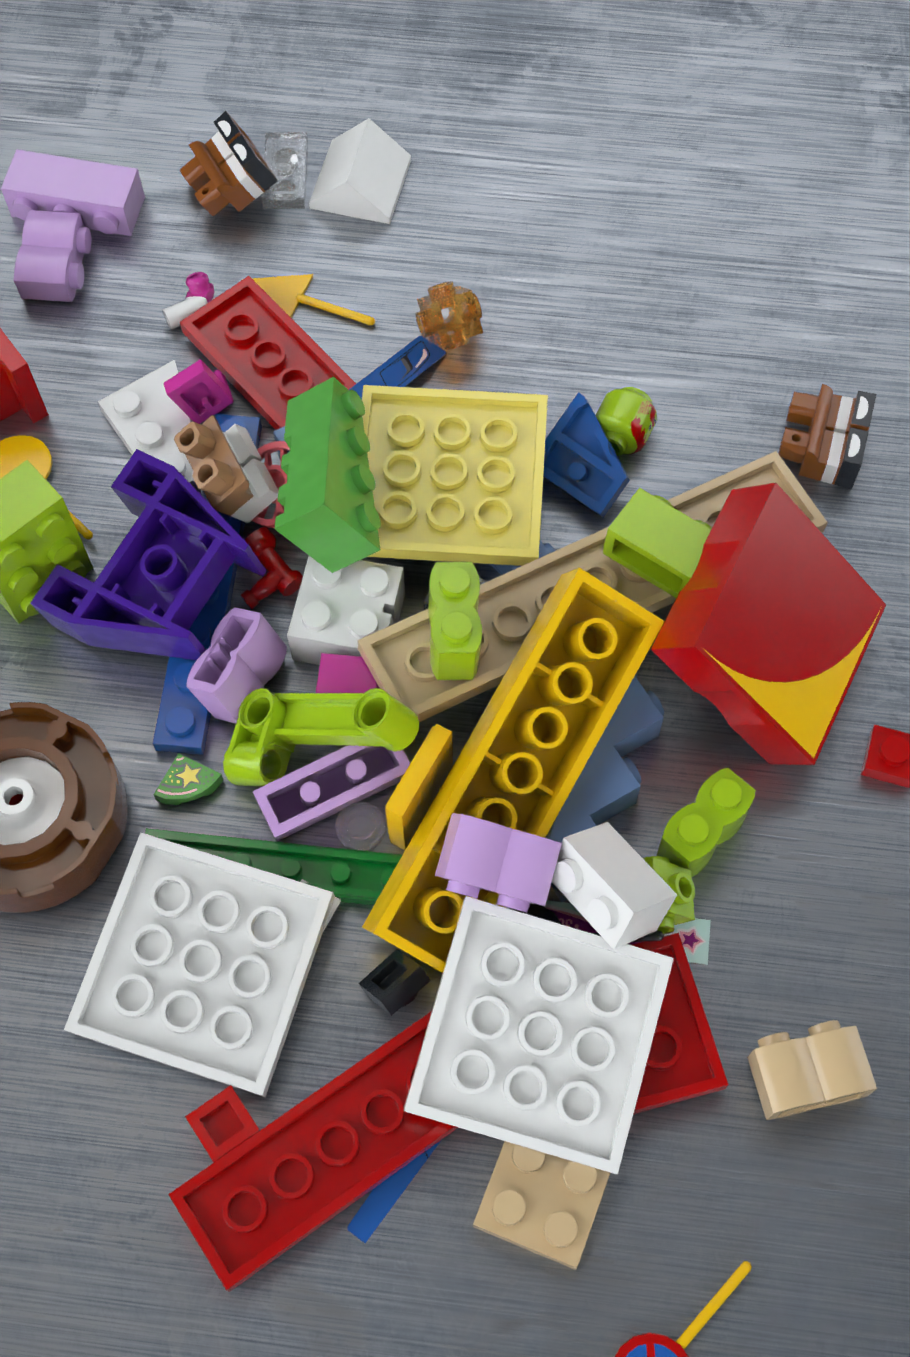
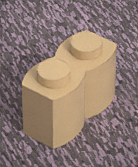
M832 1020L808 1028L810 1035L808 1037L790 1040L788 1032H780L765 1036L757 1041L759 1048L754 1049L747 1058L766 1120L787 1117L816 1108L867 1097L877 1090L857 1026L841 1028L838 1020Z

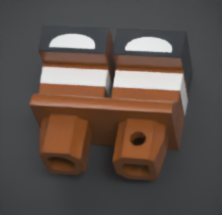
M226 111L214 121L219 131L205 144L201 141L189 144L195 157L180 169L185 180L196 191L194 195L199 203L213 217L229 203L240 212L278 182V179L262 158L250 137Z
M822 384L818 396L794 392L786 421L810 426L809 432L785 427L778 454L781 458L801 463L800 476L852 489L862 465L877 394L858 391L856 398L835 395L831 387Z

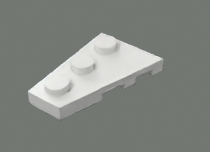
M175 360L98 401L101 412L132 455L138 449L174 466L196 490L198 489L192 477L194 471L185 454L179 451L174 441L175 435L191 421L167 396L163 384L178 374Z

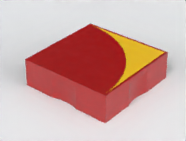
M776 482L733 489L703 545L702 554L695 572L685 587L679 592L651 650L694 692L699 693L713 703L722 713L729 726L769 764L815 765L886 604Z

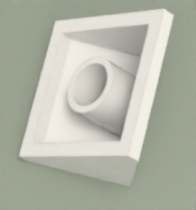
M368 118L331 141L309 202L310 209L390 224L411 163V155Z

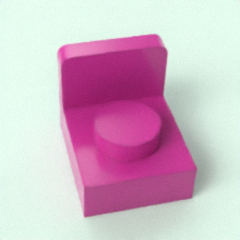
M201 359L163 383L167 396L193 422L198 424L207 420L211 415L218 414L234 402L225 375L220 370L212 372Z

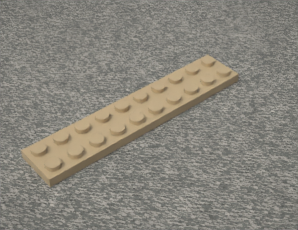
M777 451L668 500L675 509L694 520H701L713 527L731 490L776 482L821 533L824 532L828 523ZM607 527L480 585L478 614L482 624L479 667L473 680L436 679L430 664L431 625L428 609L357 640L358 651L379 688L385 690L410 708L418 716L419 722L500 684L560 576L564 573L580 567L651 613L674 603L676 598L602 553L608 530Z

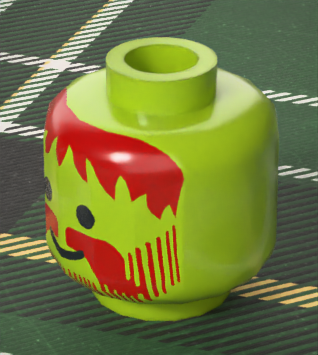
M624 387L622 389H614L606 394L596 413V417L616 455L620 456L622 454H635L643 449L657 422V411L652 404L651 398L644 391L634 387Z

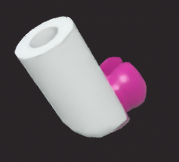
M195 272L190 274L186 279L189 291L185 300L162 309L171 330L180 327V321L212 301L215 293L212 283H209L206 273Z

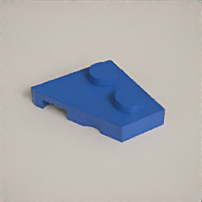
M578 392L545 439L543 477L604 518L630 479L588 400Z

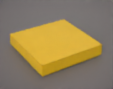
M438 724L432 726L385 805L390 843L403 850H406L453 767L452 731Z

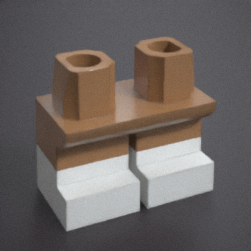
M211 415L201 425L196 422H190L175 435L174 441L179 451L185 454L194 471L192 477L198 489L204 491L210 505L216 511L249 523L278 498V488L265 464L261 462L262 458L245 427L234 424L226 432H223L215 416Z

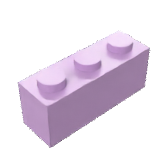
M16 149L1 186L11 217L25 220L29 210L80 213L84 226L90 230L100 231L105 234L115 233L127 236L132 235L145 199L139 172L136 168Z
M345 746L254 790L253 794L276 842L399 783L410 762L404 750L394 752L387 750L383 746Z

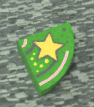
M178 753L153 795L156 801L161 803L181 805L182 802L192 801L212 794L222 783L223 777L221 773Z

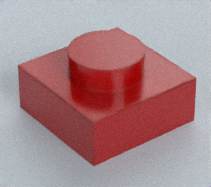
M874 724L869 734L861 775L910 788V734Z
M231 1085L185 1116L213 1162L260 1131Z

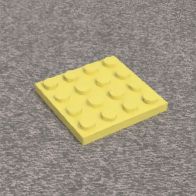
M363 385L362 401L365 407V415L362 418L364 432L370 443V451L367 453L369 469L376 485L375 489L372 490L374 505L381 521V527L378 529L381 550L367 557L523 566L539 558L548 395Z

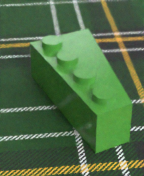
M335 377L288 401L284 440L289 446L290 452L283 455L281 461V469L287 474V483L279 487L277 500L284 506V513L276 516L275 519L276 531L331 573L381 550L378 534L381 521L375 509L372 491L376 485L369 469L367 454L370 451V443L364 432L362 418L365 415V407L357 392L348 390Z

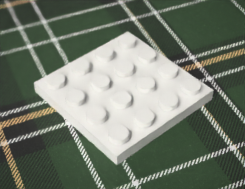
M140 832L64 1030L266 1098L335 898L334 893Z
M466 896L404 1111L618 1175L674 958L628 944L613 950L601 936Z

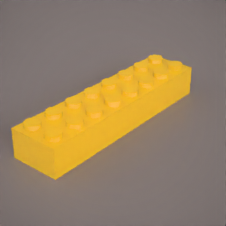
M580 567L560 576L362 928L443 974L463 901L466 897L465 895L446 890L449 880L435 876L452 813L472 816L545 838L664 624V620ZM480 889L477 899L497 905L499 894Z

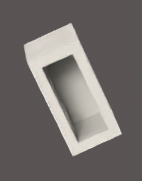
M608 822L564 837L561 842L552 883L614 950L657 931L677 894Z

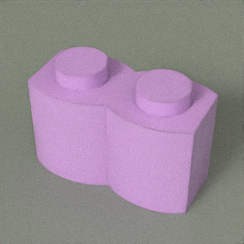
M29 210L24 222L22 245L18 251L14 268V283L21 299L72 302L76 289H82L84 284L82 260L84 254L90 253L92 238L91 231L84 226L80 213Z
M234 607L223 617L215 629L211 640V647L194 663L188 675L186 687L214 718L236 724L242 701L252 691L260 688L264 689V685L273 678L281 667L286 655L287 646L261 613Z
M452 813L435 876L449 880L446 888L448 891L477 899L480 889L499 894L497 905L527 913L530 903L545 906L562 843L472 816Z

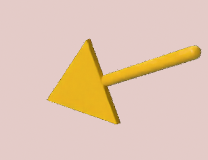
M313 274L252 278L291 318L299 303H303L370 326L375 324L373 317L304 295L313 278Z

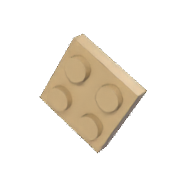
M504 1141L473 1227L576 1270L610 1172Z

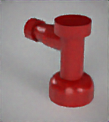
M262 527L246 537V543L269 571L250 590L247 589L240 595L250 609L255 608L259 601L270 596L277 589L283 596L295 593L301 586L303 575L299 570L292 571L274 550L276 538L267 527Z

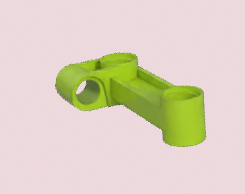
M379 688L370 689L365 693H272L267 689H256L246 696L239 708L238 720L231 742L224 755V773L227 779L234 785L262 787L285 775L291 753L294 752L296 744L383 746L390 751H400L408 747L415 739L419 731V719L410 708L385 690Z

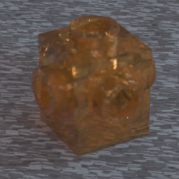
M448 281L429 287L427 289L429 295L417 299L420 311L415 313L416 322L423 338L428 337L430 342L445 349H454L468 344L470 337L483 333L480 322L482 318L481 306L472 290L458 285L454 286L453 281ZM448 308L449 316L444 320L441 310Z

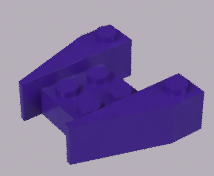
M136 449L111 485V488L129 511L138 516V519L96 581L92 582L57 564L30 604L53 627L89 646L197 660L206 649L194 634L188 630L232 563L262 577L266 570L246 541L174 466Z

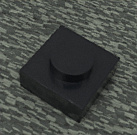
M396 949L358 984L372 1001L392 1016L401 1007L411 1003L418 992L431 980L419 964Z

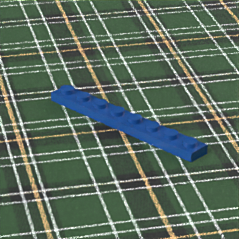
M216 414L215 418L223 432H226L234 424L245 427L256 449L259 448L262 431L260 417ZM201 490V495L209 503L204 491ZM217 511L243 538L245 522ZM232 563L188 630L194 634L206 650L211 647L212 636L218 624L230 611L238 566L235 563ZM169 657L153 739V746L156 751L204 755L211 713L186 687L188 675L197 660Z

